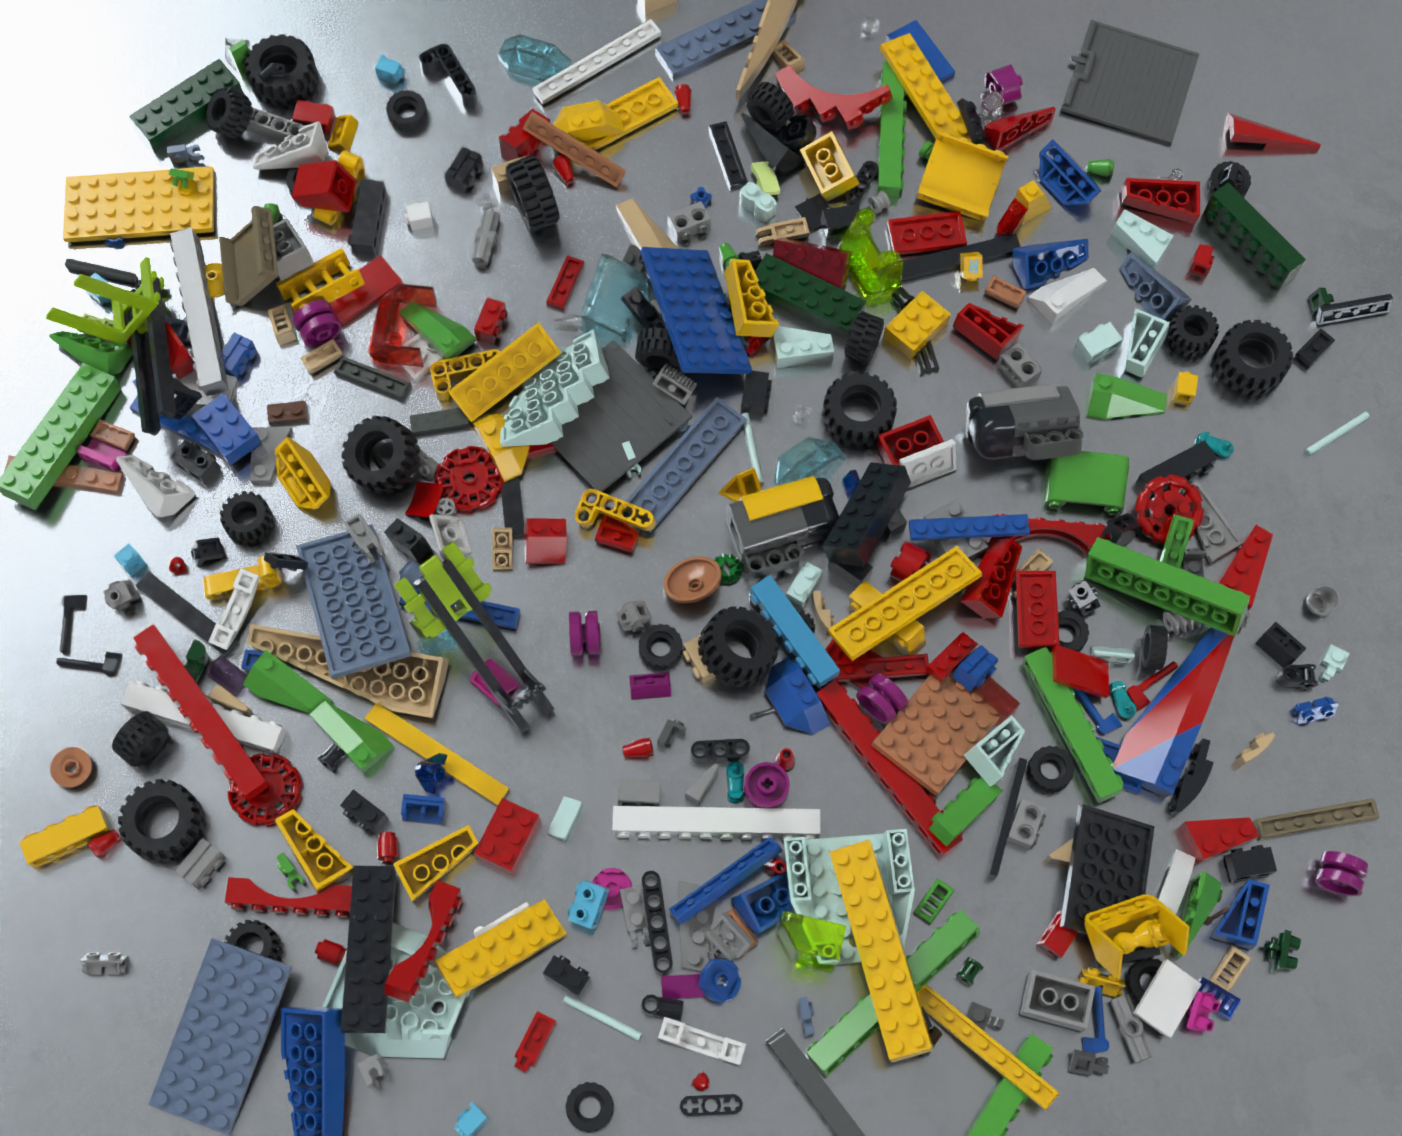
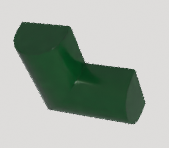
M193 640L185 656L187 659L185 668L197 683L209 657L204 644L198 640Z

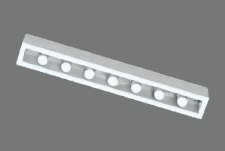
M129 681L120 703L126 710L136 713L149 711L159 720L192 729L189 725L192 721L188 716L186 718L183 717L178 710V707L181 705L177 700L175 702L171 700L166 693L168 690L161 687H156V689L150 688L147 683L137 681V683ZM212 705L240 744L268 753L278 754L286 734L280 723L270 721V723L263 722V719L258 716L251 715V717L243 716L244 713L232 709L230 712L224 710L225 708L221 705Z

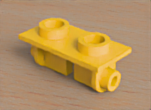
M1082 968V973L1085 977L1080 978V983L1091 986L1103 985L1102 994L1113 997L1122 996L1123 988H1120V986H1126L1123 979H1116L1111 973L1109 975L1102 974L1096 968Z

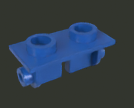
M1324 697L1313 700L1314 707L1310 701L1296 704L1293 707V712L1295 715L1298 714L1297 724L1310 723L1314 720L1330 718L1336 715L1338 701L1334 702L1333 698Z

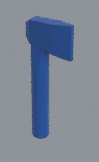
M1072 688L1098 724L1097 729L1101 734L1105 735L1123 726L1114 713L1104 720L1085 692Z
M1095 986L1094 1007L1097 1038L1083 1037V1050L1091 1053L1104 1052L1109 1049V1041L1105 1039L1102 988Z

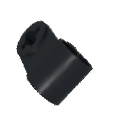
M1286 665L1277 673L1276 681L1282 687L1318 686L1314 672L1316 665ZM1285 673H1288L1291 676V679H1288L1285 676Z

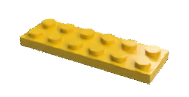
M658 77L606 104V106L621 116L624 133L581 142L595 151L677 108L678 102L661 78Z
M538 322L447 393L468 420L473 422L562 352Z
M543 899L435 960L434 964L457 999L564 938L567 933L546 900Z

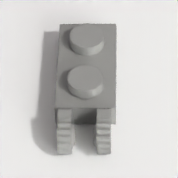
M360 513L342 522L344 528L360 551L364 553L370 564L375 562L369 549L375 547L381 558L386 556L379 544L378 538Z
M641 885L620 889L626 928L629 931L632 948L637 947L638 944L634 931L642 929L643 942L645 945H649L650 938Z

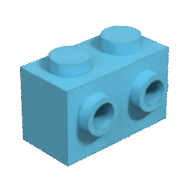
M582 880L581 883H578L575 889V895L577 896L574 903H571L568 909V921L589 929H596L610 888L588 880Z

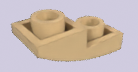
M492 528V568L513 569L512 528Z
M813 591L812 605L816 619L825 634H828V629L835 625L834 616H830V609H825V597H821V591Z
M1264 732L1255 736V741L1250 745L1251 747L1240 752L1241 756L1236 760L1239 767L1248 764L1261 754L1274 739V732L1268 735Z

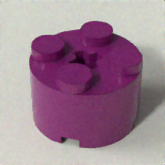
M1011 64L985 74V88H989L990 94H988V97L995 107L1003 106L1022 98L1020 86L1023 85L1021 76L1016 74Z

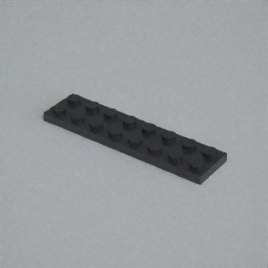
M353 866L341 1033H386L388 995L385 994V982L390 973L396 869L394 866Z

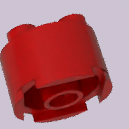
M905 541L900 549L899 557L895 556L891 562L890 567H892L890 576L900 582L925 567L926 562L930 563L932 553Z

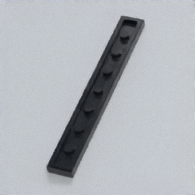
M1015 233L875 267L874 271L879 286H884L960 267V253L979 252L982 255L983 262L1012 255L1013 248L1021 246Z

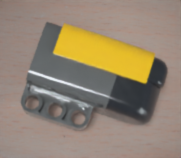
M810 476L739 498V501L727 505L725 515L727 526L738 558L744 564L745 570L750 577L759 578L797 566L803 555L801 546L828 537L839 518V514L833 501V489L827 479ZM791 552L796 553L798 558H790L788 554ZM776 558L778 559L779 563L772 564L770 562V559ZM758 564L761 568L754 570L751 568V565Z

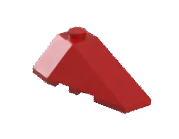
M1055 107L989 122L984 127V131L987 134L986 138L990 148L993 151L1001 150L1051 121L1056 111Z

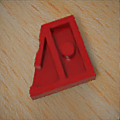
M604 515L596 533L595 542L632 553L638 538V532L626 523Z

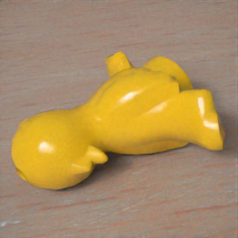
M1150 919L1141 923L1133 933H1118L1114 937L1113 942L1126 955L1140 946L1146 948L1155 946L1158 948L1160 941L1166 939L1163 925L1158 923L1157 919Z

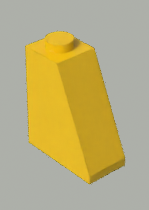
M1034 180L1018 188L1015 198L1028 209L1020 222L1021 225L1052 208L1047 197Z

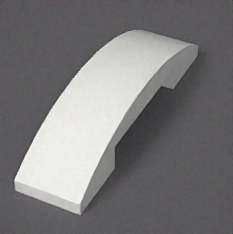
M240 568L233 584L235 589L220 623L215 625L208 641L209 643L228 650L248 614L260 576Z
M1177 849L1172 857L1167 877L1158 898L1174 914L1178 911L1196 859Z
M664 1017L658 1036L659 1039L676 1046L736 1065H740L746 1046L745 1043L727 1037L723 1038Z

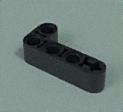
M439 44L419 55L421 70L424 74L431 75L442 70L465 107L471 108L477 104L475 86L449 45Z

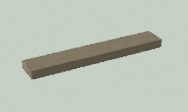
M1371 798L1258 818L1254 820V824L1259 834V840L1377 820L1380 816L1375 800Z

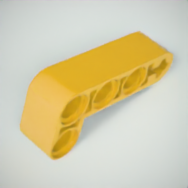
M343 150L338 158V162L357 180L355 191L365 174L363 159L358 155ZM315 209L313 217L332 226L341 212Z
M493 349L434 362L430 367L437 398L440 401L450 400L451 396L447 392L452 389L451 383L464 380L498 354L500 350ZM477 363H480V364H481V365L478 366V367L473 366V365H475V364H477ZM458 367H462L459 371L455 370ZM441 388H448L446 391H439Z
M587 489L583 493L574 515L575 520L585 528L591 527L594 524L598 513L645 531L652 530L656 525V519L650 511L595 489ZM591 496H597V500L594 503H588ZM608 503H615L612 510H606ZM631 509L633 511L630 517H624L626 510ZM584 513H589L588 520L581 521V516ZM638 515L643 519H647L648 517L650 521L643 523V521L638 518Z
M264 556L257 559L258 565L242 568L260 576L256 591L282 584L280 570L271 568L270 564L263 560ZM240 569L203 577L205 599L216 600L230 597L235 589L233 584Z

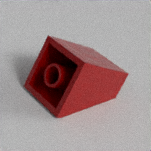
M336 160L299 165L292 198L302 207L349 212L357 180Z

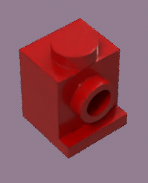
M1199 244L1189 271L1207 277L1214 260V256H1212L1214 248L1209 245Z

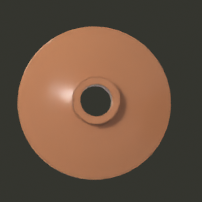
M69 747L59 751L50 764L52 779L58 785L66 788L81 785L87 780L92 770L90 756L84 750L77 747ZM76 766V770L70 772L71 767Z

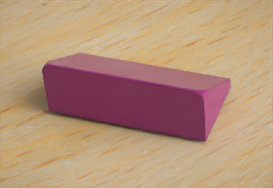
M669 672L629 676L632 700L671 696Z
M701 974L661 976L662 998L685 999L705 997L703 991L698 986Z

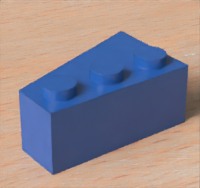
M1248 879L1210 938L1250 950L1256 947L1270 885Z

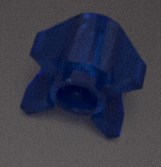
M438 753L417 764L415 776L427 793L435 794L437 783L443 780L453 782L454 778L447 776L445 768L442 767V765H445L448 755Z

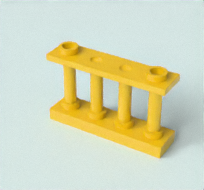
M342 248L314 262L315 264L307 269H303L289 278L276 282L284 300L293 299L294 302L291 303V306L295 313L301 307L313 301L325 300L331 303L365 284L358 268L353 271L349 270L348 267L351 265ZM340 271L344 274V276L336 280L331 277ZM323 280L327 282V285L319 289L315 286V284ZM309 289L310 294L302 298L298 295V293Z

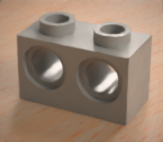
M702 201L668 214V225L675 239L680 241L689 239L694 234L706 232L710 228L711 218Z
M1019 343L1002 353L998 360L1000 367L1019 388L1028 387L1040 378L1042 372L1040 364L1034 361L1029 356L1027 349L1021 347ZM1012 357H1016V358H1018L1019 360H1018V361L1013 360Z
M1021 799L1010 826L1007 842L1027 850L1032 845L1036 846L1040 836L1037 833L1038 827H1042L1046 819V815L1043 814L1045 808ZM1026 812H1032L1035 815V820L1028 819ZM1019 831H1026L1029 838L1023 839L1020 837Z

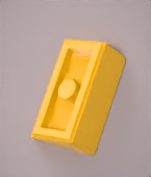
M351 114L336 118L328 143L329 149L350 151L358 126V121Z

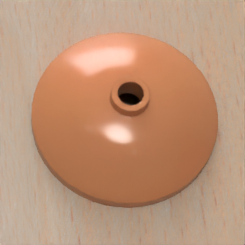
M702 556L691 557L677 563L669 570L664 579V589L667 596L675 602L695 603L707 598L717 589L721 582L722 572L718 563L711 558Z

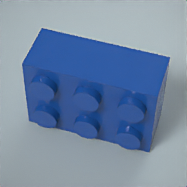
M224 393L191 415L199 429L229 465H232L262 444L258 434Z

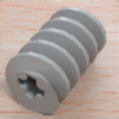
M1164 612L1163 614L1166 629L1169 632L1173 630L1175 635H1179V628L1185 633L1187 631L1186 626L1190 630L1194 629V624L1197 628H1201V623L1174 612Z

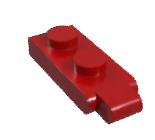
M538 1011L536 1012L514 1057L518 1059L514 1067L526 1072L530 1065H535L556 1020Z

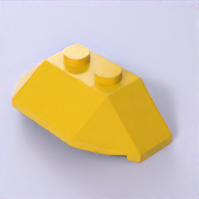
M599 100L565 106L553 123V125L580 142L624 133L621 116Z
M488 413L475 419L472 425L487 452L491 455V459L505 483L522 474L530 445L502 447L500 444V432L505 424L503 420L505 415Z
M286 437L275 449V455H277V477L297 507L318 509L330 496L331 481L311 452L291 438Z

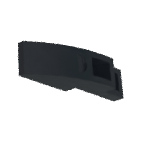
M1202 738L1198 744H1194L1192 755H1195L1194 760L1190 762L1187 774L1185 773L1179 778L1175 788L1177 790L1176 796L1172 797L1169 809H1172L1170 816L1175 817L1181 813L1197 797L1207 782L1214 763L1206 760L1210 740Z

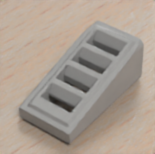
M714 764L686 791L685 798L697 805L701 804L719 773V765Z

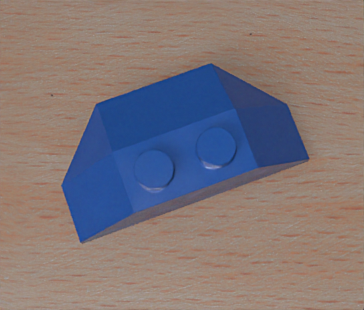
M1052 139L1039 152L1040 180L1064 206L1089 204L1102 191L1087 172L1055 140Z
M789 657L773 665L770 670L765 693L785 726L807 732L811 735L829 726L830 723L823 705L801 668Z

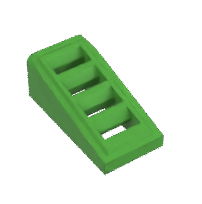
M937 877L914 910V913L929 924H932L955 890ZM937 885L945 890L947 894L943 895L936 890ZM934 893L937 896H939L942 899V901L939 902L930 895ZM930 900L937 905L936 910L928 905L926 901ZM924 906L933 913L932 916L926 914L921 908Z

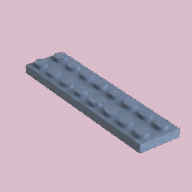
M755 0L656 47V53L673 78L754 40L755 35H758V26L768 0ZM794 11L788 23L796 20V14L794 13Z
M716 397L628 497L626 502L650 511L656 519V527L743 427L747 418ZM628 509L624 514L630 517L633 511ZM638 515V518L641 519L643 523L650 521L648 517L647 519H643Z

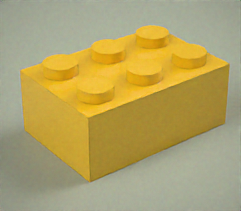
M832 131L800 149L821 194L827 202L860 184L838 139Z
M921 291L885 327L883 338L908 359L912 360L918 351L920 352L921 348L926 346L927 342L931 341L948 324L951 313L924 291Z

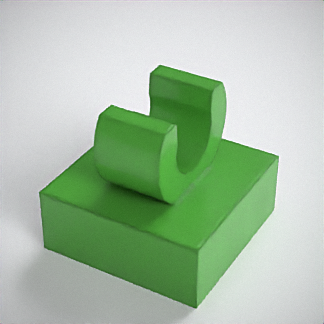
M170 168L169 175L175 176L172 180V185L178 186V181L182 180V187L187 188V179L193 180L194 172Z

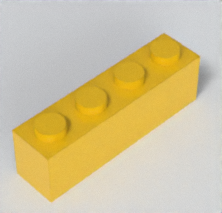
M90 806L78 815L66 817L61 823L46 826L39 833L26 835L25 839L19 841L27 864L35 868L89 843L91 838L111 831V827L104 810L99 806Z

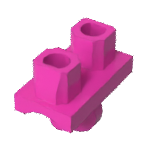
M1197 991L1196 997H1194L1188 1007L1187 1017H1189L1186 1028L1209 1032L1213 1030L1214 1021L1208 1017L1210 1012L1216 1013L1220 1007V1002L1214 998L1215 994Z

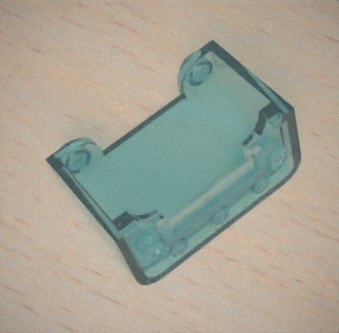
M602 253L582 309V332L587 333L594 329L597 336L626 343L627 337H631L633 326H630L632 313L623 303L621 297L635 286L641 292L643 289H647L649 283L647 274L639 272L635 267L611 255Z

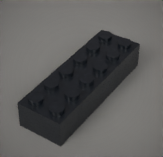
M870 462L822 545L829 562L865 566L911 484L905 466Z

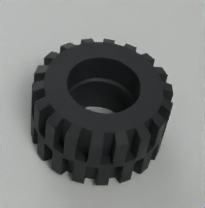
M761 82L745 100L746 108L752 118L770 131H779L794 114V107L790 98L778 86L769 82Z
M227 87L216 91L214 96L211 97L206 111V121L210 130L230 138L240 137L247 130L252 117V102L250 98Z
M1189 305L1175 313L1169 325L1167 340L1171 342L1170 347L1172 349H1177L1176 352L1178 354L1181 352L1183 356L1187 357V355H1190L1193 358L1196 354L1202 356L1203 353H1207L1212 347L1219 333V324L1216 323L1217 318L1212 317L1213 313L1206 311L1207 308L1203 307L1201 309L1198 305L1192 308ZM1184 327L1196 328L1201 336L1190 335Z
M861 311L856 317L849 333L844 350L845 356L867 364L878 345L884 327V319Z
M649 328L639 332L635 359L638 363L654 370H661L667 363L668 366L671 365L675 369L680 366L667 329Z
M241 491L240 495L235 493L232 499L230 497L226 499L228 503H223L222 505L223 510H220V516L222 517L220 521L232 540L239 544L242 542L244 545H248L251 542L254 545L257 544V540L263 541L264 535L268 537L270 534L269 529L272 530L273 528L272 522H274V517L266 500L261 495H255L251 491L249 494L246 491ZM249 511L257 513L253 522L247 525L237 524L239 517L243 513Z
M149 711L140 712L129 719L117 732L113 740L112 750L130 766H139L151 759L160 750L168 736V728Z
M245 920L244 924L239 922L236 924V929L232 927L229 930L231 932L230 936L226 935L225 937L227 943L241 948L248 939L260 937L263 940V949L260 955L274 960L281 955L279 951L281 943L278 941V935L267 924L261 923L259 920H254V922Z

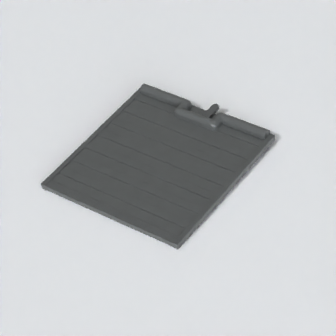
M1091 20L1079 57L1073 55L1070 58L1071 61L1077 63L1061 111L1171 145L1200 53Z
M614 339L602 348L610 379L593 386L594 398L577 405L579 417L571 422L562 424L563 437L557 441L550 442L600 492H603L692 419V415L675 399L652 385L656 372L651 371L648 374ZM627 441L630 442L636 457L628 460L622 443Z

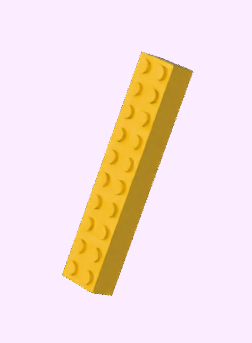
M869 839L830 851L829 853L889 1060L893 1063L934 1051L872 842Z

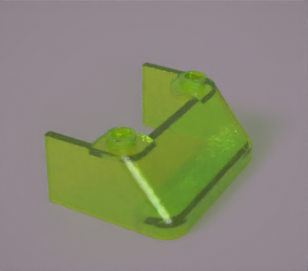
M782 912L777 933L791 961L796 964V968L808 970L809 967L833 973L834 965L818 964L816 957L818 955L839 961L846 925L792 912Z

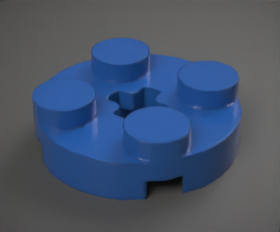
M727 959L709 960L702 969L698 982L699 989L712 1001L724 1002L734 998L741 986L738 967ZM722 974V980H724V983L718 985L717 978L718 976L720 977Z

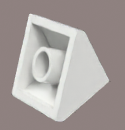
M434 514L429 516L439 552L443 558L446 559L447 557L442 549L451 542L456 543L463 555L472 552L462 517Z

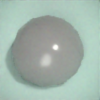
M1329 585L1313 588L1306 598L1308 609L1320 617L1333 613L1340 603L1339 593L1334 587Z

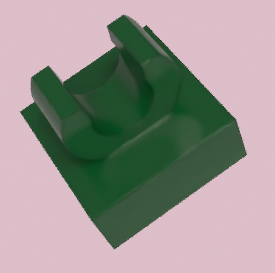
M1319 287L1308 296L1313 313H1318L1319 306L1330 305V302H1334L1333 295L1327 294L1326 288Z

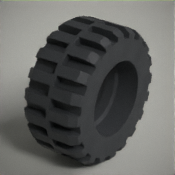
M273 34L269 35L267 39L265 37L260 39V43H255L252 46L253 50L248 51L247 58L245 59V72L252 91L268 104L271 102L272 105L279 106V104L289 106V103L296 104L297 100L305 99L307 93L310 94L313 91V86L317 82V68L310 48L301 39L298 38L296 40V37L292 35L287 37L285 34H279V36ZM270 63H290L296 66L290 74L283 77L270 76L263 81L258 76Z
M530 155L509 163L506 166V175L516 205L527 228L530 231H537L557 223L560 219L558 206L548 177L539 159L536 156Z
M1245 320L1242 324H1235L1233 328L1226 332L1215 352V367L1219 368L1217 371L1219 377H1223V382L1226 385L1230 384L1232 386L1231 389L1235 391L1237 389L1240 390L1241 394L1247 395L1248 392L1251 395H1259L1260 392L1262 394L1269 393L1270 390H1274L1282 382L1291 368L1293 352L1291 351V343H1287L1288 337L1285 334H1281V330L1278 327L1274 328L1268 322L1261 323V320H1254V322ZM1253 347L1260 350L1266 356L1269 367L1254 368L1247 365L1241 359L1238 349Z
M856 371L852 372L850 376L848 373L842 375L841 380L837 378L833 381V385L829 386L824 398L822 416L824 417V426L828 427L827 431L831 436L835 435L836 441L845 442L844 445L848 447L852 444L855 445V448H861V445H865L867 448L871 447L873 442L876 444L878 435L892 429L897 412V400L894 397L893 389H888V383L885 380L881 382L879 380L880 377L875 374L870 376L869 372L859 374ZM860 398L869 401L876 408L877 415L868 421H856L849 418L841 407L848 400Z
M373 416L372 420L369 418L363 419L362 424L357 423L353 426L354 430L348 432V439L342 445L345 449L341 452V458L345 460L342 462V465L347 470L346 474L349 478L353 479V482L371 492L383 494L384 492H394V488L401 489L404 487L403 483H409L412 479L410 476L412 473H416L418 469L415 466L416 463L420 462V457L417 456V453H420V447L416 444L418 442L416 437L407 427L390 417ZM391 439L393 443L391 460L382 469L371 471L368 462L371 449L378 442Z
M736 606L728 607V609L724 608L711 618L700 633L698 653L699 656H702L701 661L703 665L708 667L707 671L710 674L713 673L717 680H723L725 684H735L736 687H743L744 684L745 686L752 685L766 674L777 659L779 644L775 642L778 639L776 633L772 631L773 627L771 624H767L766 618L762 615H757L756 611L752 609L748 611L745 607L737 609ZM725 635H732L744 641L750 649L752 658H745L735 654L727 645Z
M156 779L154 784L148 781L144 783L143 788L137 786L133 789L135 793L132 796L127 795L125 798L127 801L126 805H121L119 810L122 813V816L118 817V824L121 825L119 833L123 837L124 843L143 859H150L157 863H160L161 860L171 862L173 860L172 857H177L178 859L183 857L184 854L182 852L185 850L190 852L194 848L191 844L194 841L198 842L200 839L198 832L203 831L204 826L201 823V820L204 819L203 812L200 810L201 805L191 792L175 781L168 780L165 782L163 779ZM173 804L179 811L178 823L174 830L162 838L153 839L148 837L144 832V821L147 814L158 805Z

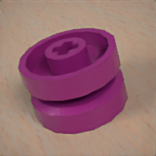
M317 300L304 305L297 310L292 319L296 330L300 332L301 339L308 347H317L334 339L342 329V325L338 317L334 315L335 313L330 303L325 300Z
M597 610L586 612L584 624H582V615L579 611L569 612L571 656L582 655L584 642H586L589 655L600 654L599 641H601V631Z
M876 673L868 681L869 686H863L856 693V697L871 716L879 722L888 725L896 716V712H899L908 704V699L894 682L886 676Z
M770 762L759 763L752 767L746 775L744 795L748 804L752 808L782 807L789 793L790 781L788 774L782 767Z
M1337 851L1323 852L1320 860L1322 869L1317 872L1316 884L1328 891L1341 895H1362L1365 885L1362 879L1367 877L1368 863L1347 853Z

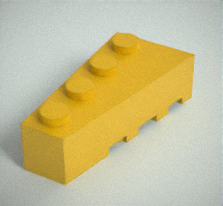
M731 259L724 273L736 336L772 337L780 324L773 317L772 307L765 300V292L758 285L759 280L750 261Z
M864 581L849 595L850 607L855 612L882 593L867 581ZM914 620L888 637L887 640L903 655H915L926 645L924 626L917 620Z
M294 809L275 819L276 827L316 894L332 885H337L353 875V866L343 859Z
M467 825L393 863L411 901L414 903L436 884L437 880L442 879L478 846V842L470 826Z

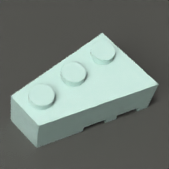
M1125 209L1111 233L1127 250L1129 249L1154 269L1174 236Z
M1135 308L1125 371L1141 378L1144 377L1168 335L1170 322Z
M779 326L771 337L777 369L833 361L834 347L831 334Z
M1011 715L964 754V757L990 787L1003 777L1004 771L1012 759L1011 756L1017 749L1025 730Z

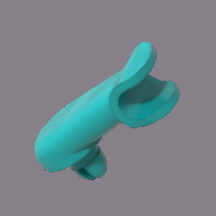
M1205 431L1197 435L1195 445L1205 440L1211 450L1221 457H1228L1234 452V446L1228 440H1221L1210 436V432Z
M1122 681L1109 684V693L1113 695L1118 714L1125 719L1132 718L1136 714V706L1125 690L1126 685Z
M736 761L729 763L726 768L729 789L728 801L732 803L744 801L743 782L745 769L740 762Z

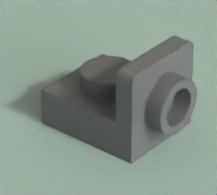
M1196 548L1186 550L1181 563L1182 569L1194 575L1204 577L1202 558L1205 555V551H1198Z
M668 719L657 740V745L665 748L667 743L671 744L675 736L673 731L684 736L686 733L684 724L676 719H673V721Z

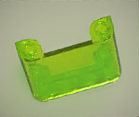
M870 206L858 211L840 240L838 249L852 251L849 271L862 294L866 298L874 299L901 287L903 261L899 254L893 250L881 253L870 232L871 224L875 220V214Z

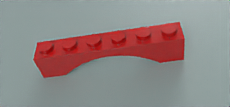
M1038 517L1035 519L1028 518L1029 535L989 537L988 544L991 543L992 539L1012 538L1016 541L1033 535H1050L1068 540L1085 553H1089L1097 537L1110 541V533L1107 534V537L1102 538V532L1106 528L1102 523L1092 525L1085 524L1082 521L1071 523L1065 522L1062 519L1050 521Z
M228 877L225 903L233 910H243V907H249L252 911L256 912L272 909L274 913H285V910H291L294 914L298 915L314 912L316 916H327V913H333L336 917L347 918L350 915L352 886L332 885L312 896L284 898L265 892L248 878Z
M437 880L429 896L428 909L432 926L428 937L413 955L394 965L385 982L386 995L409 1003L412 996L417 995L420 988L419 981L421 978L424 979L429 969L427 965L430 960H434L437 954L436 947L438 943L442 944L446 932L444 930L446 926H451L454 919V910L460 908L462 903L460 888Z

